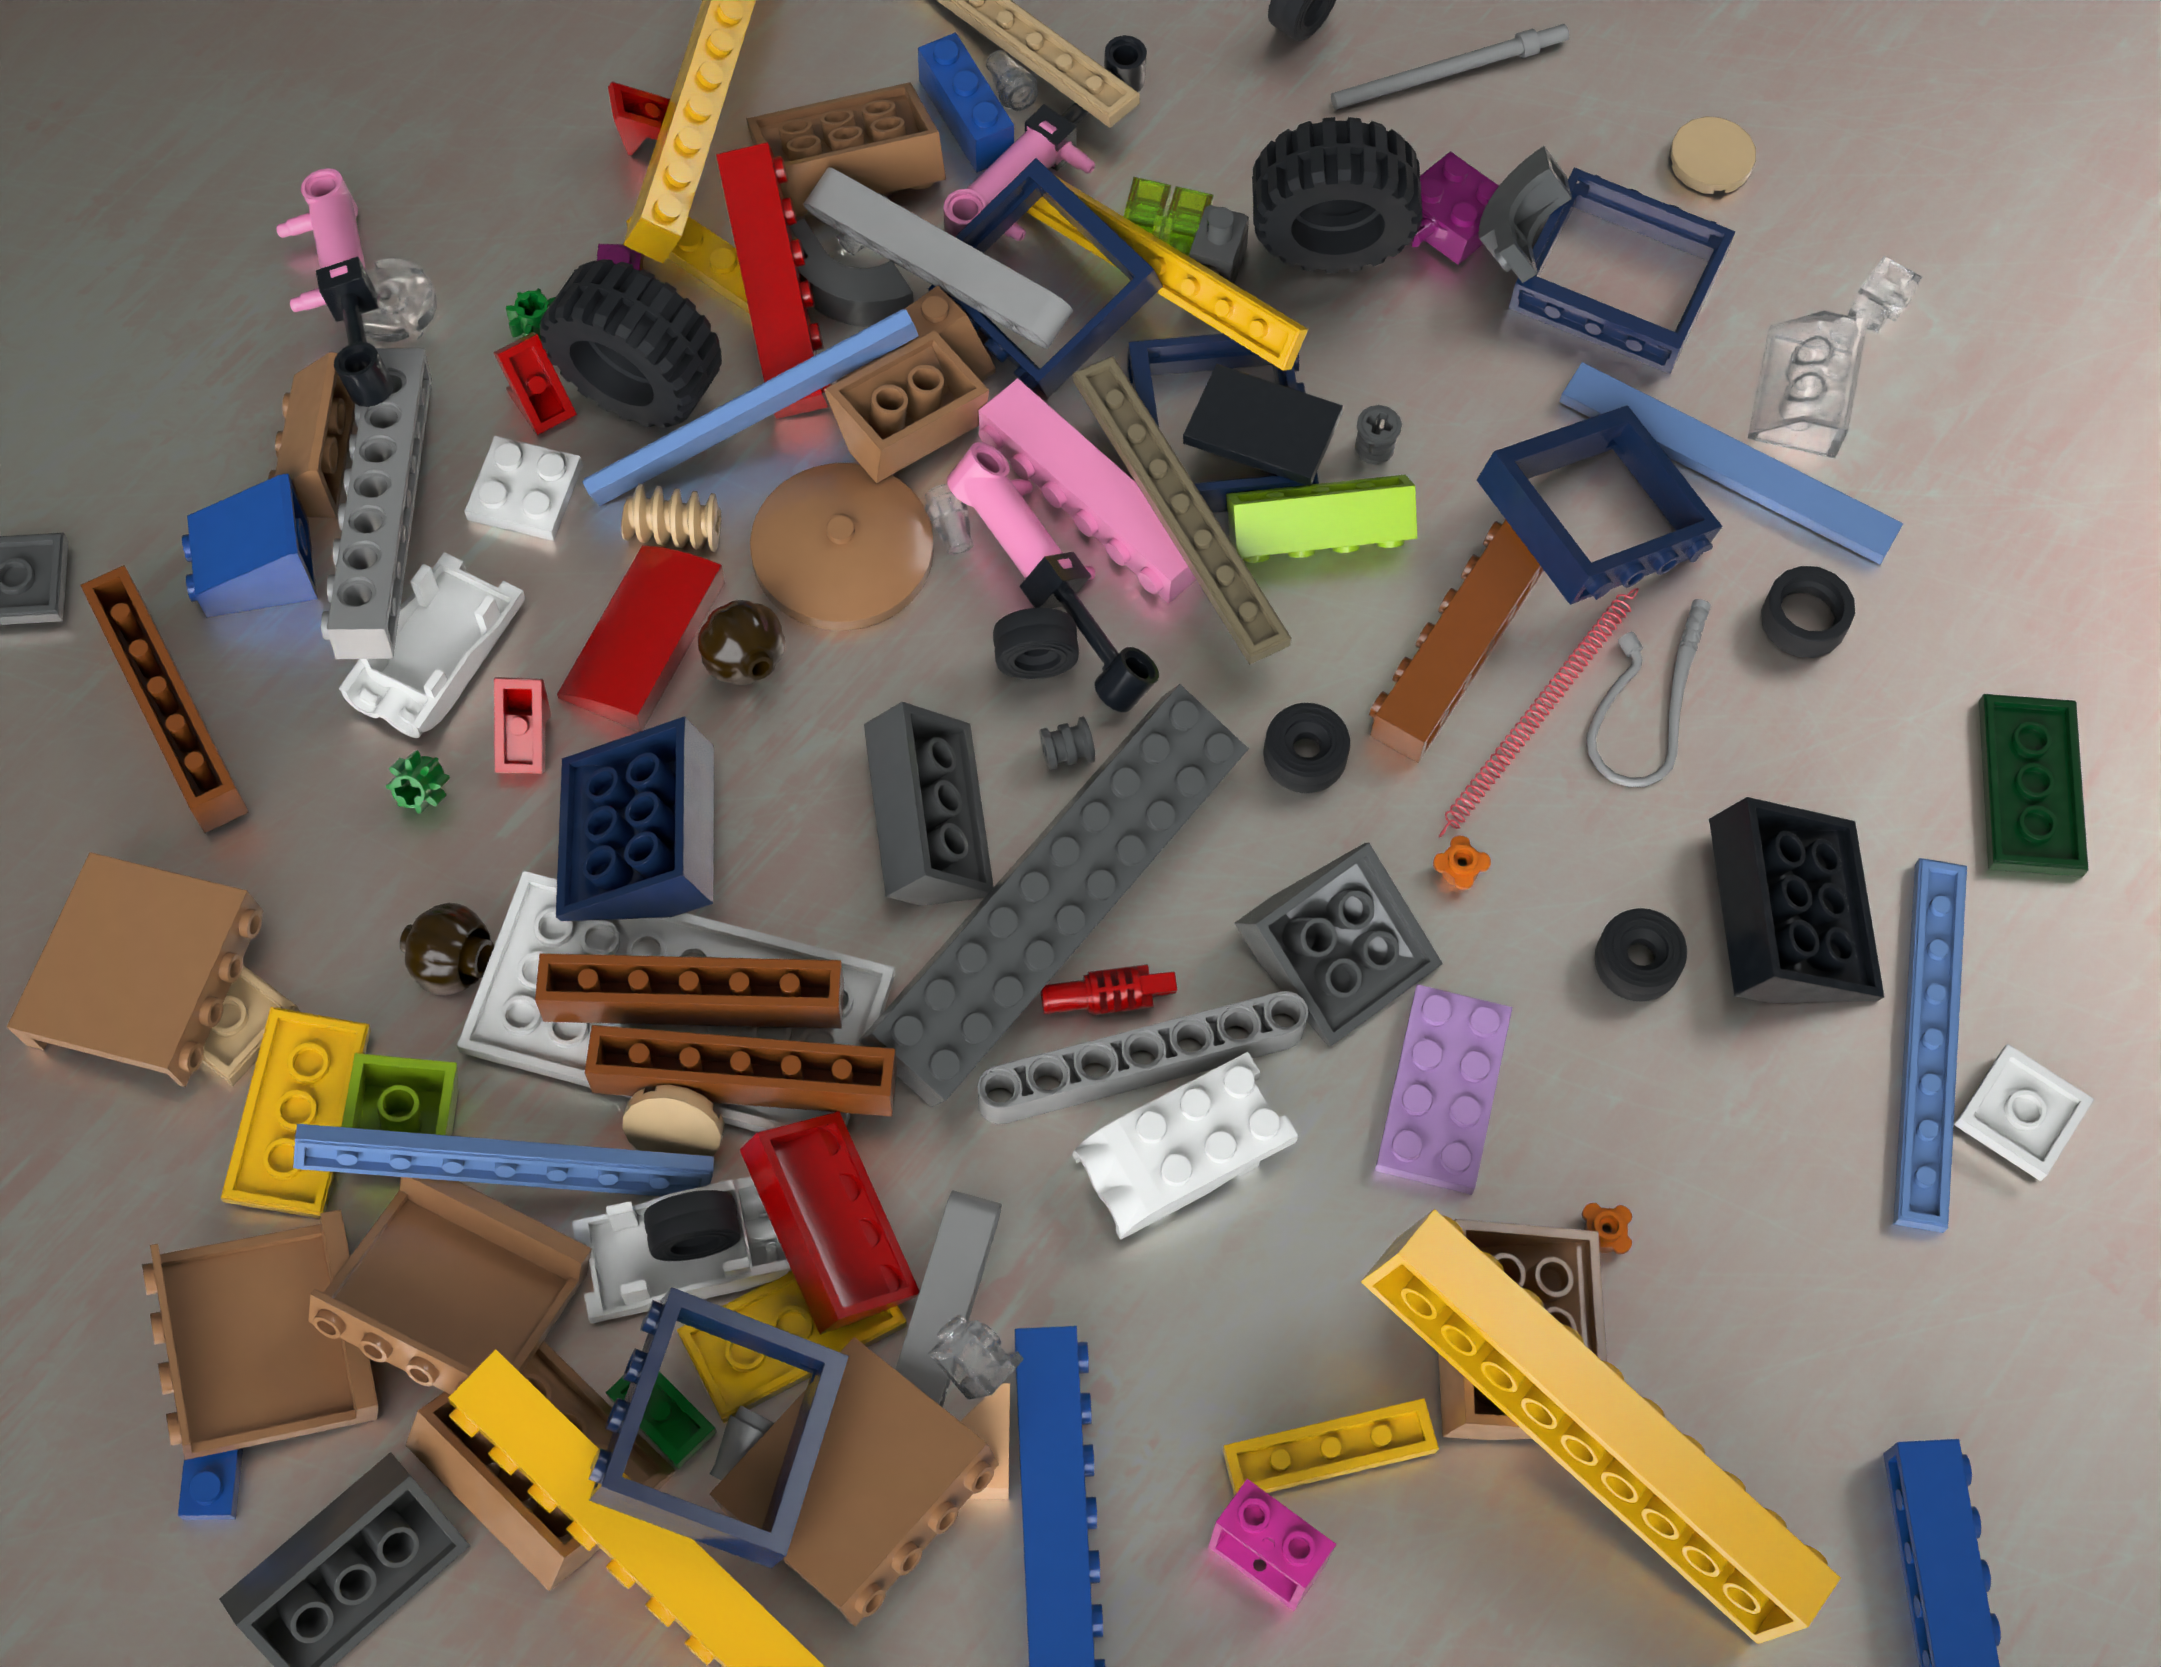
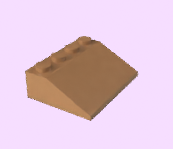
M911 82L746 118L753 145L768 142L774 157L782 156L788 177V182L781 184L784 198L791 197L796 218L809 213L803 203L828 167L845 174L883 197H888L894 191L907 188L926 189L935 182L946 180L939 131Z
M1463 1219L1454 1220L1460 1225L1464 1236L1479 1250L1494 1256L1502 1264L1504 1272L1521 1288H1526L1535 1293L1543 1302L1544 1309L1561 1324L1576 1330L1583 1338L1584 1345L1602 1361L1607 1362L1598 1231ZM1439 1354L1442 1437L1478 1440L1532 1439Z
M543 1341L522 1372V1375L599 1449L607 1451L613 1432L605 1429L612 1407ZM443 1392L417 1411L405 1446L551 1591L586 1563L600 1548L595 1545L590 1551L585 1549L566 1530L573 1521L558 1507L551 1513H548L527 1492L533 1483L519 1469L511 1476L488 1455V1452L494 1445L479 1431L472 1438L468 1436L448 1416L455 1408L449 1403L448 1397L450 1394ZM637 1433L624 1473L632 1481L659 1490L674 1475L676 1470Z

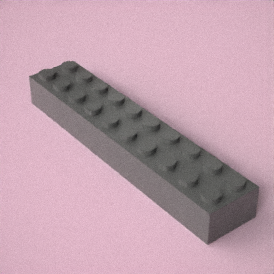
M1181 684L1170 690L1159 699L858 1041L867 1047L895 1049L897 1076L930 1107L945 1102L1249 748Z

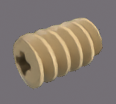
M638 484L634 495L626 498L621 520L622 538L629 541L636 532L638 541L647 543L654 534L657 544L666 545L672 536L674 545L679 548H683L690 538L691 545L695 550L703 549L708 540L711 551L716 552L721 533V508L718 507L716 494L711 493L706 505H700L698 492L692 491L688 502L682 503L680 489L675 488L670 500L667 501L664 500L661 486H656L652 497L646 498L644 485Z

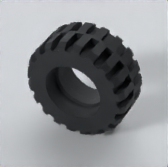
M1335 117L1323 118L1322 122L1315 124L1308 121L1299 124L1294 131L1287 129L1279 134L1275 139L1276 142L1270 141L1255 161L1252 191L1253 224L1256 236L1270 254L1274 257L1279 256L1283 263L1292 267L1297 264L1306 271L1314 272L1316 269H1322L1326 273H1338V270L1349 269L1350 272L1362 270L1363 266L1369 264L1374 267L1384 263L1387 256L1395 257L1399 254L1405 245H1409L1421 225L1420 166L1416 152L1399 133L1393 129L1386 131L1383 124L1371 121L1369 124L1362 123L1360 118L1348 117L1347 121H1336Z
M602 259L580 265L578 269L574 270L541 318V343L543 349L548 350L547 357L552 365L558 366L560 369V375L567 382H572L578 388L577 391L586 398L590 397L596 401L602 409L607 412L611 410L619 414V418L626 421H637L641 426L652 427L656 425L658 428H667L687 420L720 371V366L722 365L718 336L715 332H711V323L705 315H700L696 311V305L688 298L684 299L676 292L677 289L669 283L665 282L664 284L657 280L654 274L644 269L642 271L634 269L633 265L629 263L619 262L614 264L612 260Z

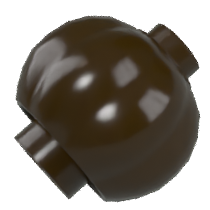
M735 600L718 607L708 616L698 635V650L701 654L703 665L713 678L737 686H746L766 678L774 671L776 664L781 660L785 651V637L782 633V625L772 609L748 600Z
M445 903L432 907L419 915L413 925H407L400 937V950L405 953V966L410 976L426 991L441 996L462 992L482 978L494 949V944L490 940V933L479 916L470 908L458 903Z

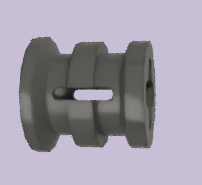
M1375 405L1364 409L1358 416L1355 450L1358 452L1359 458L1364 462L1377 465L1390 460L1393 456L1396 440L1400 435L1402 427L1401 419L1394 410L1387 406ZM1382 419L1385 420L1384 428H1380ZM1370 444L1374 445L1372 452L1369 450Z
M1084 716L1079 717L1077 725L1069 727L1068 723L1058 725V730L1050 732L1047 728L1039 730L1042 751L1049 770L1057 769V765L1062 762H1066L1067 766L1077 764L1078 758L1083 757L1090 763L1095 762L1093 738Z

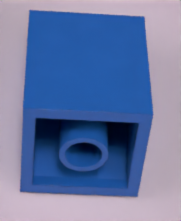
M289 473L273 477L187 516L189 534L182 535V545L187 562H192L193 574L186 575V586L191 602H199L206 618L318 599L309 520Z

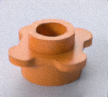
M1461 835L1453 837L1450 847L1444 853L1437 854L1433 860L1434 869L1442 873V876L1448 883L1461 890L1471 888L1478 874L1487 871L1491 865L1489 855L1484 852H1478L1470 845V840ZM1459 859L1465 860V861H1466V865H1465V866H1460V865L1458 864V860H1459Z
M1589 1203L1584 1207L1582 1211V1218L1586 1221L1584 1230L1598 1231L1600 1253H1610L1613 1251L1620 1255L1627 1253L1632 1246V1240L1628 1236V1224L1632 1220L1631 1211L1623 1205H1618L1612 1209L1601 1208L1597 1203ZM1605 1224L1609 1225L1611 1232H1604L1602 1226Z

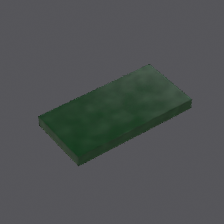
M1983 694L1979 700L1988 870L2083 877L2088 871L2076 701Z

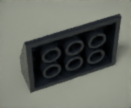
M1750 797L1742 799L1709 818L1734 996L1768 1003L1878 1001L1885 998L1855 821Z

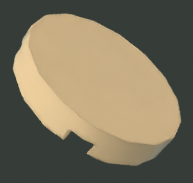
M1706 116L1690 120L1679 128L1672 140L1669 158L1671 156L1672 170L1675 176L1687 187L1706 194H1713L1715 190H1725L1724 193L1735 191L1747 182L1756 162V147L1750 135L1738 124L1724 118Z
M668 1084L656 1085L655 1091L644 1093V1088L636 1092L628 1101L623 1115L622 1129L629 1143L637 1150L713 1156L720 1148L725 1122L721 1114L718 1117L713 1111L714 1104L705 1096L689 1088Z

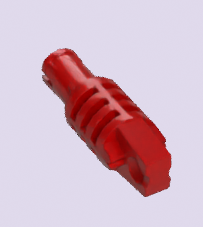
M1146 964L1091 971L1087 975H1083V980L1045 985L1040 992L1044 1014L1087 1009L1088 1014L1100 1015L1153 1008V997L1175 994L1178 990L1175 972L1149 974V967Z

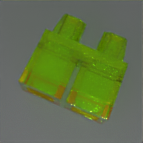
M1133 177L1123 217L1189 256L1205 207L1213 205L1214 195L1176 186L1170 203L1172 185Z

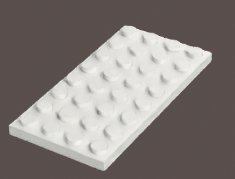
M523 871L458 1040L457 1048L462 1054L590 1087L585 1075V1066L592 1025L864 1046L858 1040L884 1012L895 977V967L688 913L667 918L560 921L556 918L557 879ZM539 954L841 960L844 977L842 1029L544 1022L535 1002ZM713 1103V1111L718 1117L720 1114L722 1115L725 1124L755 1132L834 1113ZM841 1113L847 1127L851 1113Z

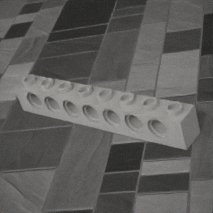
M376 348L394 382V389L384 402L376 406L363 407L355 404V422L358 430L357 434L350 435L349 440L350 457L353 463L352 468H346L344 472V489L347 501L346 503H340L338 510L339 527L342 533L341 538H335L333 542V561L336 566L335 575H329L327 580V595L331 604L330 610L324 611L321 618L323 639L330 640L335 659H393L432 382L425 348Z

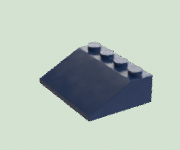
M685 716L562 758L556 918L560 921L667 918L713 904L714 745Z

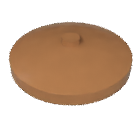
M833 463L816 466L784 481L761 505L755 517L750 538L751 558L755 576L768 599L780 611L798 622L825 630L848 631L862 629L879 624L895 616L919 594L929 576L933 562L932 525L928 513L918 496L905 483L893 475L876 483L860 464Z

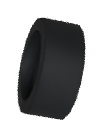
M1799 566L1785 571L1774 581L1761 609L1762 626L1768 638L1782 651L1796 657L1816 658L1830 653L1842 643L1855 616V600L1848 585L1835 573L1820 567ZM1793 593H1808L1816 596L1830 607L1835 620L1829 629L1823 631H1808L1800 628L1786 617L1781 607L1783 599Z

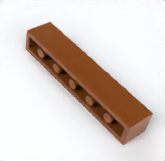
M1506 519L1503 524L1495 521L1483 542V545L1487 548L1481 557L1473 554L1461 574V579L1465 581L1458 591L1451 588L1447 592L1438 609V612L1442 614L1435 625L1430 622L1425 625L1415 644L1419 650L1413 659L1404 657L1392 681L1396 682L1395 686L1389 694L1382 691L1370 710L1369 716L1374 718L1370 736L1417 763L1420 762L1544 572L1543 568Z
M125 565L81 584L80 586L178 786L204 833L249 813Z
M540 953L535 1002L544 1022L842 1029L844 977L841 960Z
M592 1025L585 1075L592 1093L633 1096L644 1088V1093L655 1091L656 1085L670 1084L689 1088L705 1096L712 1103L827 1112L840 1111V1113L892 1117L897 1062L895 1049Z

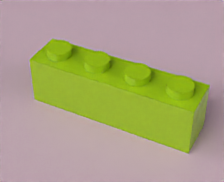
M1406 474L1226 494L1229 540L1245 562H1264L1270 559V555L1288 553V556L1294 558L1309 557L1315 554V550L1332 548L1334 552L1349 553L1359 550L1360 545L1377 543L1379 547L1394 548L1404 545V540L1417 539L1415 485Z

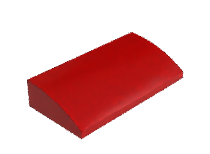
M642 546L557 693L558 699L636 731H643L725 584L722 565L678 550L656 546Z
M840 1111L757 1132L739 1149L820 1335L881 1313L919 1295L920 1290Z

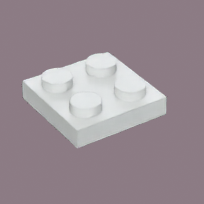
M494 436L465 508L467 520L554 541L583 467L581 456Z
M2007 1044L1994 1061L1954 1125L2039 1181H2042L2048 1175L2094 1101V1098Z

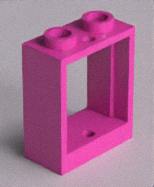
M1246 1479L1216 1521L1208 1548L1284 1605L1295 1611L1323 1571L1336 1543L1249 1479ZM1256 1560L1265 1562L1266 1568L1263 1571H1257L1254 1568L1253 1563Z

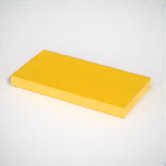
M276 1007L270 1008L221 1195L223 1202L320 1219V1213L326 1212L336 1172L293 1168L297 1124L342 1127L355 1053H366L371 1033L370 1024Z
M792 1270L781 1278L765 1283L722 1306L838 1352H841L854 1337L866 1347H869L907 1327V1321L897 1305L871 1317L820 1335ZM684 1325L677 1329L678 1335L723 1423L728 1421L729 1415L735 1417L741 1405L750 1410L809 1379L811 1376L810 1372L691 1326Z

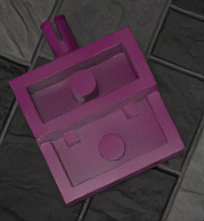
M1450 151L1420 175L1422 222L1411 242L1413 241L1412 247H1418L1423 241H1426L1459 265L1483 245L1479 239L1481 217L1499 185Z

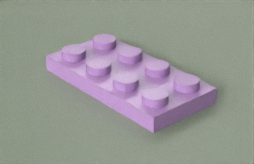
M1417 984L1375 1171L1470 1195L1473 1194L1513 1007Z

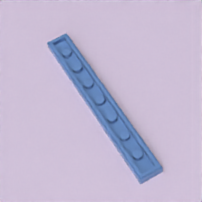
M901 309L584 478L582 482L589 496L601 506L637 487L638 484L645 483L917 338L919 335L907 310Z
M1583 362L1561 395L1560 403L1589 418L1628 405L1670 459L1880 565L1904 524Z
M1919 858L1915 864L1893 1225L1944 1233L1948 1229L1967 866Z
M297 1124L293 1168L662 1197L670 1193L711 1184L714 1171V1156Z

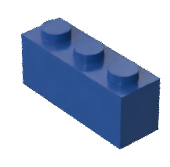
M955 32L918 47L919 81L977 173L987 169L1014 143V124Z

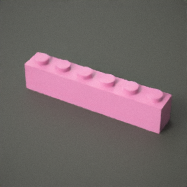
M1017 378L979 409V436L982 442L993 446L1007 458L1018 476L1024 480L1030 479L1041 489L1045 499L1053 507L1064 509L1073 518L1074 523L1084 535L1088 537L1093 535L1102 543L1114 562L1121 566L1125 564L1137 575L1141 585L1149 593L1158 594L1167 603H1170L1196 580L1136 482L1021 380Z

